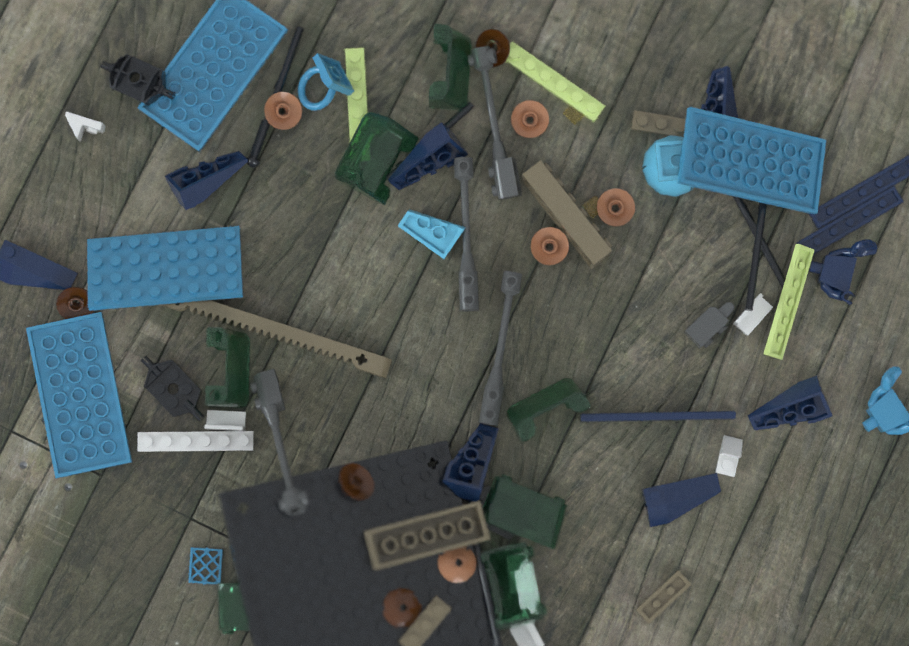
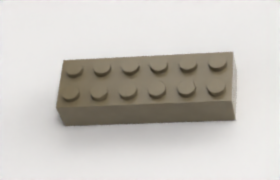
M540 160L522 174L521 181L557 227L566 235L569 242L592 270L610 256L612 245L606 238L602 239L596 224H591L587 220L588 215L582 207L579 209L576 206V199L570 192L568 194L563 189L565 186L558 177L556 179L553 177L551 167L546 162L543 164Z
M480 501L363 532L373 570L490 540Z

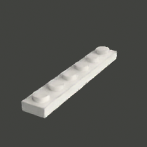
M254 431L138 432L137 451H254Z

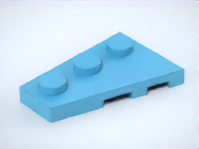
M410 209L398 225V227L443 259L447 257L466 228Z

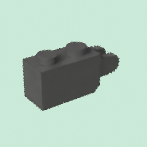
M726 302L719 309L709 307L683 333L699 349L702 346L707 348L714 341L712 337L716 333L720 335L727 328L725 325L729 321L727 317L733 312L734 305Z

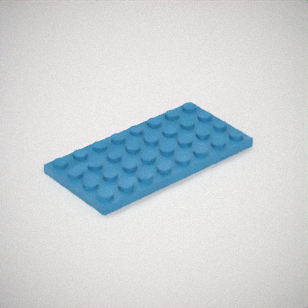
M216 0L164 70L166 72V89L176 93L173 96L174 99L171 100L161 96L151 105L147 106L141 102L137 108L200 152L288 32V29L247 0Z
M689 107L686 114L678 184L804 213L818 214L826 139Z
M240 226L87 239L89 311L243 297Z
M98 312L26 328L55 478L132 463L103 313Z

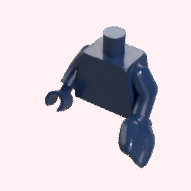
M865 239L854 243L851 248H840L831 251L823 257L822 263L811 261L809 272L819 274L817 283L820 284V288L828 297L840 301L844 300L848 305H851L852 302L847 299L849 296L856 297L849 291L857 261L855 257L876 254L877 244L870 239Z

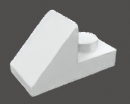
M69 112L65 114L79 142L82 139L85 128H87V132L96 135L97 132H104L105 125L101 122Z
M723 436L715 473L735 477L738 460L741 458L742 439Z

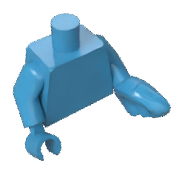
M894 366L884 373L881 385L871 394L868 401L869 408L866 410L870 418L862 422L867 432L876 427L881 433L886 432L888 435H902L909 432V413L894 390L891 389L902 373L898 366Z

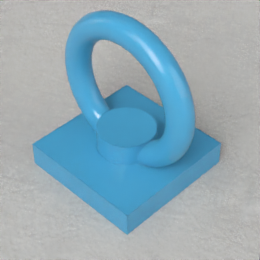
M319 53L312 57L316 66L308 69L303 74L298 85L300 102L305 108L314 111L321 110L329 105L336 91L348 96L354 92L340 62ZM320 73L321 80L329 89L322 101L312 103L305 94L306 84L313 75Z

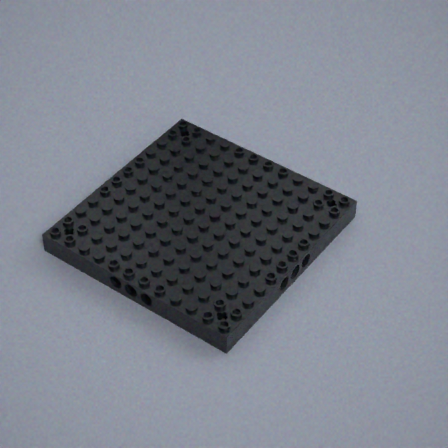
M447 440L351 462L363 466L370 473L374 481L372 495L363 500L351 497L341 486L339 479L340 471L347 464L292 476L294 488H299L301 491L305 490L309 506H305V510L297 515H288L286 510L281 511L279 499H283L282 493L287 490L284 478L218 494L253 646H402L398 641L410 626L395 627L388 623L383 615V601L391 591L399 588H406L414 592L413 595L416 596L419 604L421 603L422 606L419 615L435 596L451 608L422 646H492L491 639H493L487 606L484 604V593L477 562L474 574L468 580L461 583L450 582L439 572L438 557L439 555L442 556L444 552L373 570L363 533L368 530L463 506L461 498L443 482L448 464L452 460ZM430 459H432V462L435 461L436 465L433 466V469L431 467H428L427 463L430 462ZM240 503L248 507L245 510V514H242V511L238 512L237 508L240 507ZM472 544L467 545L466 550L468 551L470 548L474 553ZM457 559L455 564L461 566L462 562L460 559ZM405 604L400 605L402 612L406 611Z

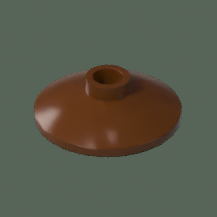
M488 29L479 35L476 41V48L485 46L494 48L496 44L497 63H493V67L504 64L508 59L510 44L503 32L497 29Z
M67 288L57 298V310L65 319L89 315L94 312V310L89 311L88 291L84 288Z
M349 463L341 469L339 475L340 483L348 495L359 500L367 499L372 495L374 481L370 473L363 466Z
M399 588L391 591L383 601V615L388 623L395 627H409L415 622L422 610L421 603L419 604L416 596L413 595V591ZM401 604L406 605V611L402 612L400 610Z

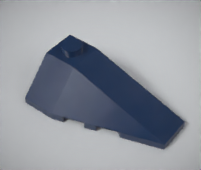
M726 66L713 70L706 90L708 94L705 104H702L701 109L738 118L730 67Z
M441 122L425 134L388 181L398 190H401L420 181L421 177L430 173L433 175L437 173L436 170L439 168L453 166L454 158L466 157L469 154L453 132Z
M240 151L219 156L214 162L205 163V161L199 162L197 167L189 169L188 166L179 168L165 175V179L178 202L185 210H188L206 200L244 166L248 160Z
M4 240L0 249L1 281L10 285L65 290L73 286L78 275L77 272Z
M817 376L796 383L749 414L748 418L754 430L777 428L780 424L789 423L790 426L797 425V422L807 421L808 424L816 423L833 415Z
M480 424L463 448L458 451L456 457L448 464L443 482L459 498L473 502L479 501L499 428Z
M717 473L641 489L650 527L670 523L721 492Z

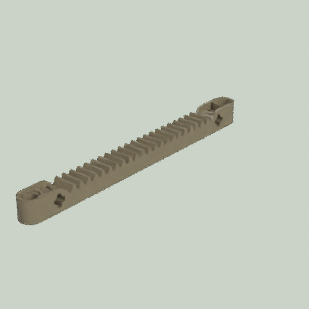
M211 300L180 303L179 306L178 303L161 304V306L181 312L190 307L191 313L195 314L197 311L199 316L205 313V317L208 319L212 315L214 321L219 318V321L224 323L227 320V324L230 326L234 322L236 328L241 325V328L246 330L248 327L251 333L256 329L258 335L263 331L264 337L270 334V338L274 340L278 336L279 342H282L285 338L286 344L292 341V345L296 347L300 343L301 349H304L307 345L308 351L314 348V352L318 354L321 350L323 356L329 353L331 359L336 355L337 361H340L343 357L344 363L352 360L353 365L358 370L382 378H387L392 360ZM362 355L365 356L367 362L359 365L357 358H361Z

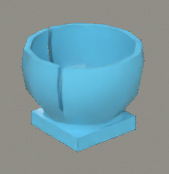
M670 135L656 140L645 152L642 166L643 173L648 185L659 194L676 197L688 193L695 188L678 184L683 137Z

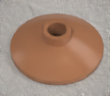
M278 92L268 98L264 107V113L271 126L276 129L287 130L293 128L300 121L302 107L294 95L288 92ZM280 108L284 110V115L279 114Z
M528 100L521 102L512 112V127L522 137H538L548 127V111L537 101ZM532 118L533 123H527L526 119Z
M614 188L605 191L597 202V213L600 219L610 226L625 225L632 219L635 212V203L632 196L622 189ZM617 205L619 211L614 212L612 206Z
M553 227L539 230L531 241V252L534 258L544 265L560 263L567 256L569 250V242L566 235L561 230ZM552 244L553 249L550 251L547 250L546 245Z
M467 546L445 551L442 556L439 555L438 569L446 580L453 583H461L468 580L474 574L476 557L470 548L467 551ZM457 559L461 560V566L455 564Z

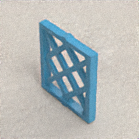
M191 547L188 583L221 584L223 549ZM203 550L205 553L199 557L195 551ZM217 551L218 554L212 557L208 552ZM193 554L197 557V560H195L194 562ZM206 554L211 559L207 564L202 560ZM220 555L219 564H218V563L215 561V559ZM198 561L204 565L200 570L194 566ZM211 562H214L217 566L213 571L208 567ZM192 567H193V569L196 571V573H195L193 576H192ZM205 568L210 572L206 577L200 573ZM219 569L217 578V576L214 573ZM199 574L203 580L195 581L193 578ZM212 575L216 581L208 582L207 579Z

